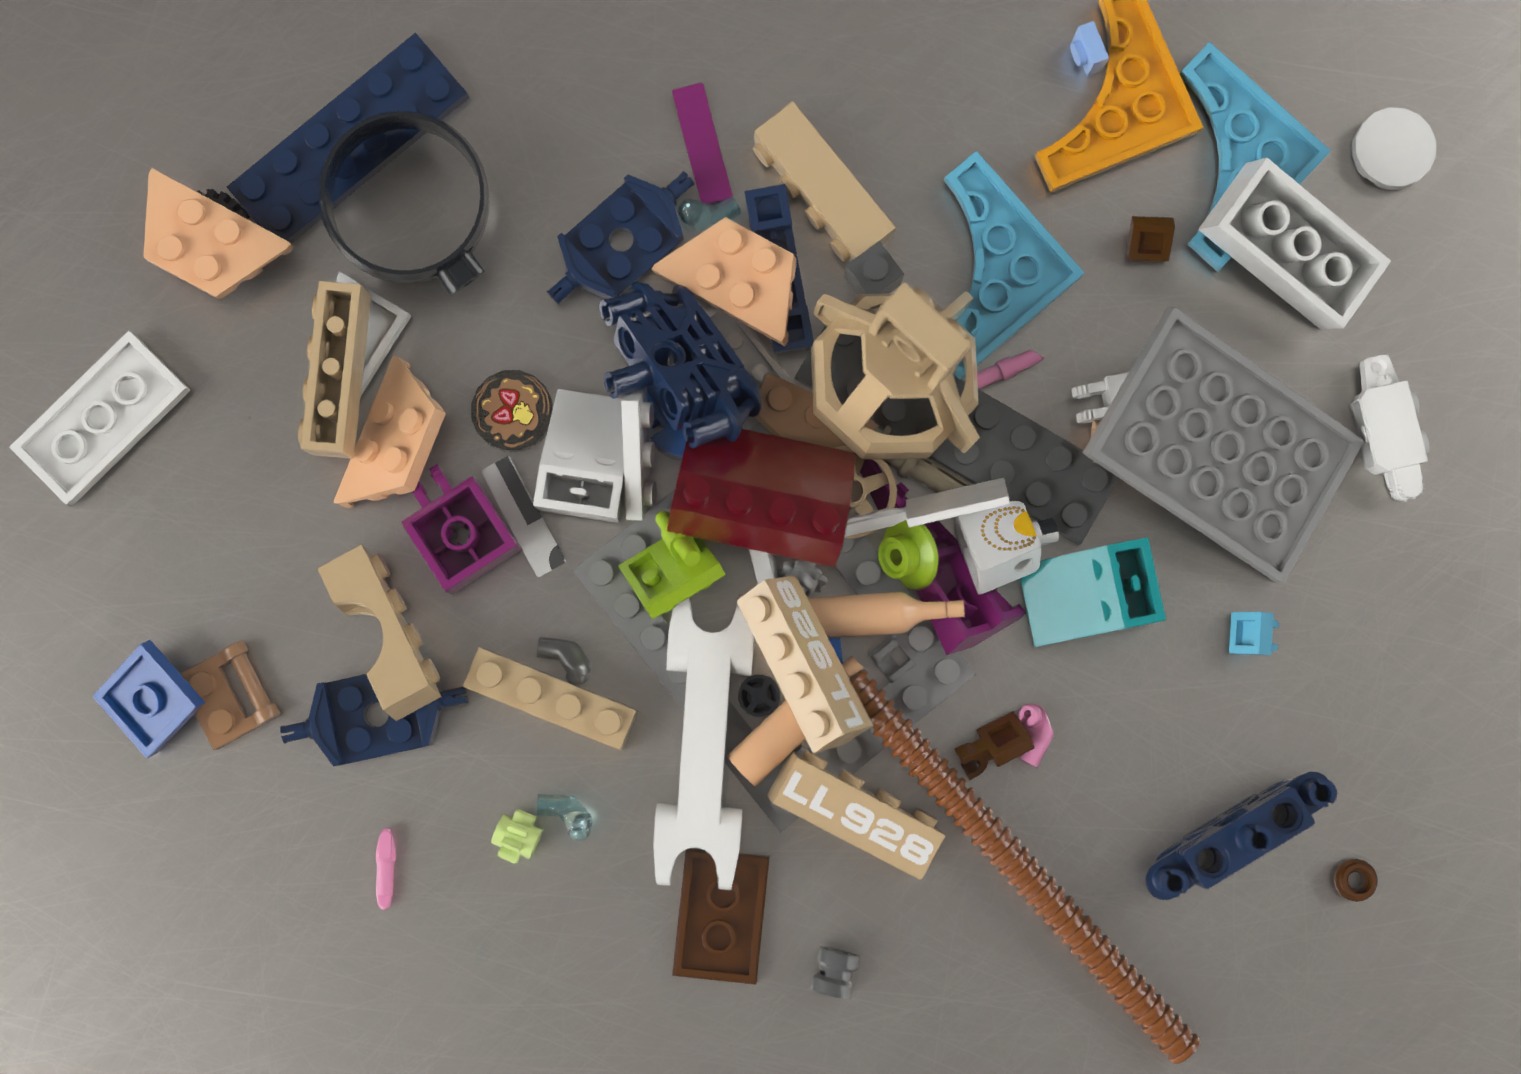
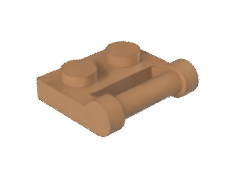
M243 640L224 648L216 655L180 673L206 702L195 713V716L213 750H218L282 715L277 704H271L246 656L249 650ZM230 663L234 667L256 710L249 717L223 667Z

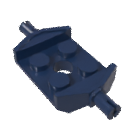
M682 171L666 188H660L629 174L625 176V183L566 235L561 233L557 236L568 271L565 273V277L550 290L546 291L549 296L559 305L575 288L579 291L583 288L604 299L617 297L625 292L650 270L655 263L660 261L684 239L675 206L677 205L676 199L695 185L690 176L687 177L688 174ZM622 231L630 233L634 240L628 250L617 251L611 247L610 242L614 234Z
M366 674L327 683H317L309 718L306 719V722L281 726V733L294 731L293 734L281 736L282 741L286 744L309 737L316 742L333 766L431 746L437 733L440 711H443L444 707L469 703L468 696L466 695L455 698L456 695L467 693V690L464 687L444 691L439 690L440 698L398 721H395L388 715L386 723L376 727L368 721L367 711L372 704L379 701Z

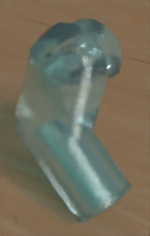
M732 196L715 206L693 199H685L678 206V215L681 220L688 226L703 231L725 217L732 220L741 214V209Z
M538 794L537 815L559 816L569 829L568 835L575 840H584L589 837L593 825L592 816L578 798L574 796Z

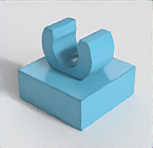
M1231 612L1229 653L1238 655H1271L1273 651L1278 650V644L1272 643L1273 628H1279V622L1274 620V613Z

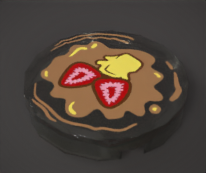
M503 370L489 376L477 388L471 402V419L477 433L491 447L504 452H523L532 448V446L536 445L539 441L541 442L546 437L554 403L546 386L534 375L521 370Z

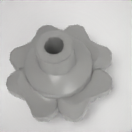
M808 561L784 562L783 568L778 571L779 577L796 575L808 597L814 592H821L823 586L828 583V579L822 575V571L819 568H815L816 563Z

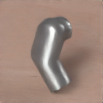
M539 637L537 657L559 660L567 672V681L573 685H582L588 680V673L591 671L590 660L576 642Z

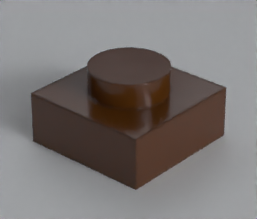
M1132 216L1126 249L1128 260L1169 262L1175 230L1173 217Z

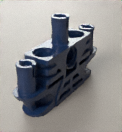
M635 282L631 287V292L600 301V315L603 320H606L605 324L612 326L617 323L614 343L629 364L628 367L604 374V385L606 391L610 392L611 398L616 399L627 393L647 388V392L673 430L677 431L683 428L686 442L695 438V440L689 443L691 448H697L700 445L724 436L731 442L736 441L741 434L742 425L749 416L755 417L760 413L763 403L759 388L703 307L698 304L686 287L675 285L672 293H663L660 290H654L649 284Z
M1307 772L1291 780L1275 783L1258 794H1252L1183 836L1184 839L1164 850L1146 874L1148 891L1153 897L1160 900H1169L1180 897L1181 893L1185 894L1188 889L1195 885L1204 889L1211 888L1313 826L1315 821L1312 814L1323 807H1328V803L1333 804L1337 798L1335 785L1319 772ZM1277 806L1278 816L1274 821L1272 818V813L1274 808ZM1206 849L1207 859L1200 866L1198 862L1199 855Z

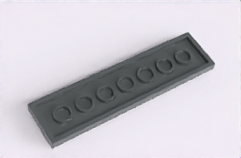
M840 334L832 352V382L835 392L843 405L866 376L863 373L862 336ZM811 350L795 375V380L812 389ZM953 375L959 397H961L965 381L959 380ZM978 389L979 404L968 417L980 438L966 453H962L954 444L946 439L929 458L973 484L1004 478L1009 501L1024 503L1029 517L1036 521L1053 517L1060 535L1077 545L1082 544L1118 482L1119 477L1084 455V450ZM888 396L870 418L882 431L886 425L892 427V433L897 436L918 434L938 425L929 398L891 399Z

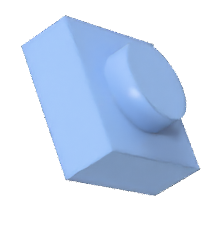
M1094 21L1078 26L1072 40L1073 43L1070 45L1076 65H1083L1087 77L1102 72L1109 59Z

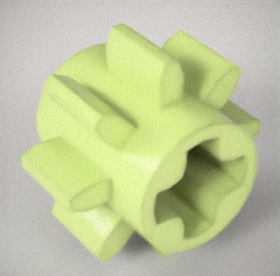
M520 809L515 811L513 817L506 814L501 816L491 840L492 844L500 847L497 857L514 864L518 863L521 856L528 859L532 858L543 832L542 829L533 826L537 816Z

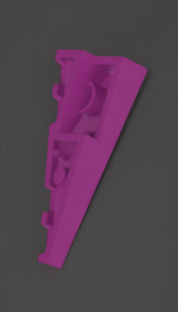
M865 459L860 473L865 478L882 473V470L874 460ZM900 482L896 485L897 498L894 508L906 507V500L908 499L906 495L909 489ZM889 483L870 492L878 510L886 509L888 505ZM940 521L924 524L932 534L937 546L938 569L930 585L924 589L916 590L920 600L923 602L964 600L965 617H947L930 620L946 655L976 646L1018 621L1026 614L1020 604L1012 607L997 591L998 588L978 595L957 539Z

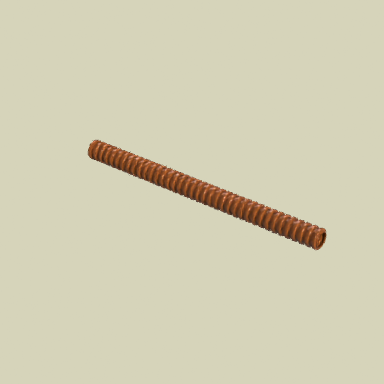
M865 669L858 671L850 679V682L873 724L872 728L874 731L872 734L876 738L880 736L883 739L881 744L885 748L890 746L892 749L890 754L893 757H900L899 764L902 767L908 766L910 768L908 774L911 777L917 776L919 778L918 785L928 788L926 791L928 796H935L937 798L935 803L939 807L944 806L946 808L944 813L948 817H954L953 823L957 827L960 825L963 827L962 833L965 836L970 835L972 837L971 843L974 846L980 845V853L983 856H990L989 863L992 866H999L998 873L1001 876H1008V884L1017 886L1016 892L1018 895L1026 896L1025 902L1029 906H1035L1034 912L1038 916H1044L1042 921L1046 925L1053 926L1051 931L1055 935L1062 936L1060 941L1064 945L1070 944L1069 951L1073 955H1080L1078 961L1082 965H1089L1088 972L1091 975L1097 974L1096 980L1101 985L1106 984L1105 990L1110 995L1115 994L1114 1000L1119 1005L1124 1004L1123 1010L1128 1015L1133 1014L1132 1020L1136 1024H1142L1141 1030L1145 1034H1151L1150 1040L1154 1044H1160L1159 1050L1163 1054H1169L1168 1060L1172 1064H1178L1190 1058L1199 1047L1200 1037L1196 1033L1190 1034L1191 1027L1186 1023L1181 1024L1182 1017L1179 1014H1172V1006L1163 1004L1164 998L1162 995L1154 994L1155 988L1151 984H1145L1146 978L1142 974H1136L1137 968L1133 964H1127L1128 958L1124 954H1118L1119 948L1116 945H1109L1110 938L1107 935H1100L1101 928L1098 925H1091V917L1082 915L1083 909L1081 906L1073 905L1074 899L1070 895H1064L1065 889L1061 885H1055L1056 879L1053 876L1048 877L1046 875L1047 869L1044 866L1038 867V859L1035 856H1028L1029 849L1026 846H1019L1020 839L1016 836H1010L1011 829L1007 826L1004 828L1001 826V818H994L992 816L994 811L990 807L985 808L983 806L985 801L981 797L976 798L974 796L976 791L972 787L967 788L965 786L967 781L963 777L958 779L956 776L958 771L955 768H948L949 761L946 758L940 759L938 757L940 751L937 748L931 749L929 747L930 740L920 737L922 733L920 729H913L911 727L913 722L909 718L905 720L902 717L904 712L900 708L896 710L893 707L895 702L884 697L886 692L883 689L877 690L875 687L877 682L874 679L870 681L867 679L868 672Z

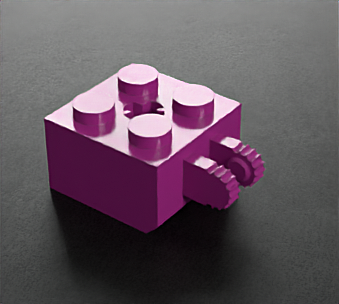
M436 464L429 470L432 479L437 486H440L444 494L431 501L422 483L418 482L415 491H412L422 509L404 519L401 523L444 591L454 595L523 549L477 479L471 476L453 488L442 469ZM462 527L468 531L470 527L469 540L465 544L458 542L455 545L454 540L458 537L456 530Z

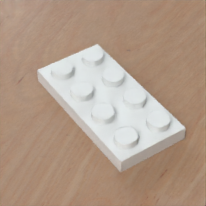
M128 331L9 448L66 505L72 507L191 390L133 332Z

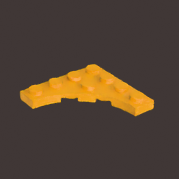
M1147 0L1098 1L1104 17L1108 40L1109 59L1107 61L1105 77L1097 99L1085 118L1063 138L1038 151L1035 155L1050 193L1200 133L1204 128Z

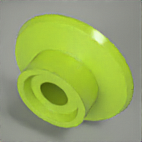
M907 520L887 528L878 550L879 563L883 571L889 577L899 579L906 588L912 590L926 588L934 580L938 569V551L932 534L924 524L908 527Z

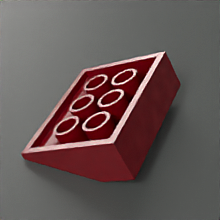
M742 429L740 436L734 442L727 440L725 436L700 445L697 448L689 446V443L695 440V438L686 442L667 526L668 532L826 566H836L845 538L856 453Z

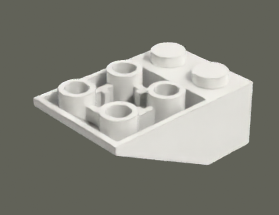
M557 389L540 460L533 506L538 511L620 523L625 496L621 406L623 398L613 399L610 396Z

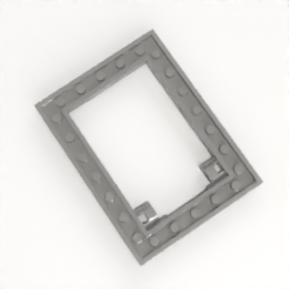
M760 422L750 429L773 435ZM674 489L647 511L643 521L635 520L572 571L684 711L687 672L667 671L669 624L661 615L653 620L651 619L618 567L619 564L662 539V530L657 525L655 517L661 511L670 512ZM865 537L844 538L843 547L835 568L857 595L903 592L914 598L899 579L891 578L883 571L879 563L878 552ZM924 620L916 624L908 632L889 634L890 637L868 654L890 681L882 688L886 692L884 697L895 702L893 707L896 710L900 708L904 712L902 717L905 720L909 718L913 722L911 727L976 675L958 652L946 655L930 620ZM897 646L908 658L900 666L889 654ZM729 701L725 764L781 833L799 817L773 804L767 794L787 757L756 787L751 784L727 757L753 731ZM870 727L842 746L814 754L828 761L826 769L840 775L842 769L854 774L884 750L885 747L881 744L883 739L880 736L876 738L872 734L874 729ZM800 744L794 750V752L803 755L805 750H808L810 752H812V750L810 747L805 749L802 746V744Z

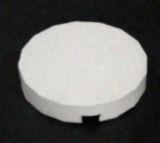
M1388 107L1374 112L1360 125L1352 140V159L1357 171L1364 179L1367 177L1371 182L1375 183V186L1381 189L1400 190L1414 185L1430 171L1436 158V139L1431 126L1419 114L1406 108Z

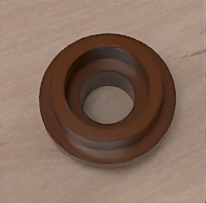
M1345 860L1335 870V888L1347 900L1354 902L1364 901L1370 898L1377 888V874L1374 868L1364 860ZM1357 872L1360 875L1361 881L1357 887L1352 888L1348 883V877L1351 873Z

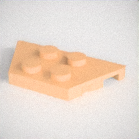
M151 168L148 176L143 258L221 300L236 290L242 281L251 280L264 271L262 267L280 255L286 256L292 252L294 246L289 241Z
M725 217L653 265L651 270L657 276L673 285L686 287L693 296L784 347L786 346L789 338V333L787 332L789 310L792 309L793 300L791 285L795 279L797 262L793 253Z
M393 355L355 446L354 459H350L333 501L343 507L352 508L354 507V502L364 499L374 502L386 499L394 493L401 495L415 491L446 412L436 400L430 397V391L425 384L415 378L409 370L410 364Z

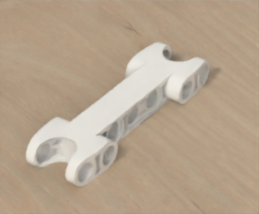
M691 597L677 604L672 612L668 632L667 671L687 672L678 804L657 803L653 849L657 885L670 886L677 856L688 848L697 847L706 850L716 862L719 878L718 889L731 890L740 851L742 809L722 807L731 675L752 676L754 635L738 604L729 626L720 632L714 633L703 631L696 625L691 606Z

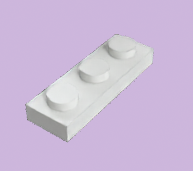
M647 388L627 393L621 400L626 520L643 521L650 506H655L657 497L656 482L650 481V467H653L655 463L654 442H649L648 427L653 426L654 405L653 402H647Z

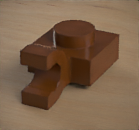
M1014 711L977 729L976 731L980 739L973 743L963 744L954 750L962 763L963 771L970 781L984 772L988 761L993 760L996 766L999 767L1035 747L1030 735Z

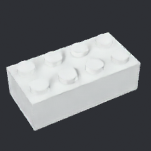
M1268 158L1245 163L1198 229L1320 330L1344 328L1391 262L1389 258Z

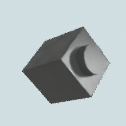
M879 241L846 265L844 277L858 295L891 293L901 285L904 273Z

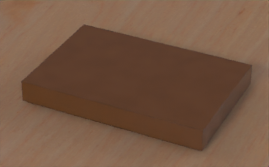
M700 848L686 849L672 976L757 985L770 856L739 853L731 890L718 889L719 878L716 862L712 855Z

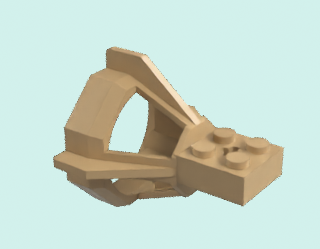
M905 282L894 293L859 294L850 304L824 294L817 301L813 314L827 326L811 347L813 414L862 460L929 458L946 439L954 444L962 453H966L980 438L968 417L979 404L975 338L956 320L967 309L973 297L965 291L943 309L923 290L917 287L912 289ZM840 334L862 336L863 373L866 376L842 405L835 392L831 377L832 352ZM962 359L966 380L963 393L959 397L953 373ZM888 396L891 399L929 398L938 425L927 431L906 436L882 434L864 426Z

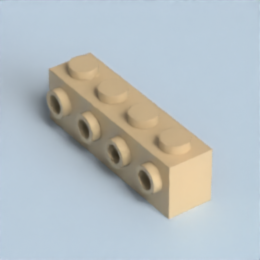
M319 281L317 294L313 297L312 317L314 319L313 336L309 337L307 356L310 361L309 374L303 384L304 419L300 420L298 428L300 449L311 455L354 459L371 294L361 284Z

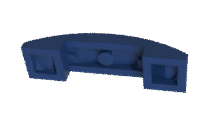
M781 184L744 191L750 230L793 253L797 259L795 279L791 285L793 300L792 309L789 310L788 342L784 347L771 339L773 352L776 354L810 348L813 345L814 339L794 241L786 186Z

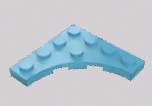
M1210 41L1181 71L1180 76L1182 80L1192 89L1207 112L1217 142L1219 174L1216 192L1207 216L1245 163L1268 158L1298 184H1301L1331 152L1327 146ZM1199 230L1187 244L1217 272L1231 258L1229 254Z
M975 151L945 177L944 182L954 193L961 205L972 236L974 270L969 294L973 297V300L957 319V322L975 338L976 363L978 366L1084 275V272L983 157ZM962 359L953 373L959 380L966 376Z

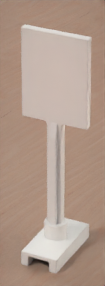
M999 478L907 499L906 507L886 508L848 517L845 537L891 527L904 520H907L908 527L1010 505L1005 479ZM749 549L758 584L766 579L779 578L775 558L777 555Z

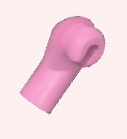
M1026 704L1019 710L1018 718L1030 735L1035 748L1021 755L1019 759L1038 768L1053 739L1054 731L1045 710L1041 706Z

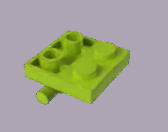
M661 511L655 517L657 525L662 530V539L618 565L652 620L663 613L671 611L677 604L695 593L707 589L713 582L726 575L718 560L701 538L667 531L670 515L668 511Z

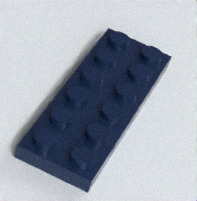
M415 32L236 178L227 188L259 226L292 244L322 219L318 203V186L321 170L329 151L347 130L366 118L391 111L419 112L442 121L469 98V95ZM413 129L391 130L375 135L360 144L348 156L338 173L333 190V209L427 132Z

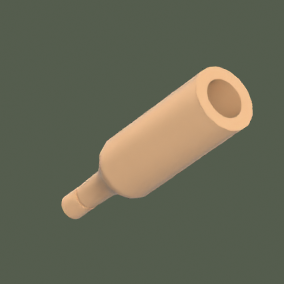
M903 592L808 598L828 638L901 634L908 632L912 627L924 620L965 617L964 600L923 602Z
M852 655L842 664L849 680L858 671L863 669L861 664ZM787 700L727 755L732 764L755 787L806 740Z

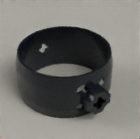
M391 111L373 115L360 121L336 141L329 151L321 170L318 186V203L328 235L349 261L369 275L393 283L413 284L438 278L451 296L467 287L485 272L472 252L479 244L488 221L490 199L487 177L477 153L456 129L440 119L427 114L412 111ZM391 130H420L446 140L467 159L480 186V203L477 218L465 241L456 251L442 261L421 269H388L362 259L346 245L334 218L333 190L343 163L360 144L375 135Z

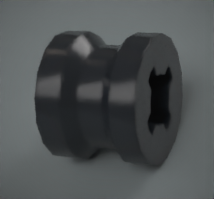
M753 675L741 684L738 691V701L741 708L747 714L755 717H764L771 714L777 708L780 701V690L772 678L765 675Z

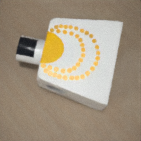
M1010 501V505L955 517L954 533L978 595L1036 572L1040 567L1041 546L1059 541V532L1053 517L1031 522L1024 503L1020 501Z

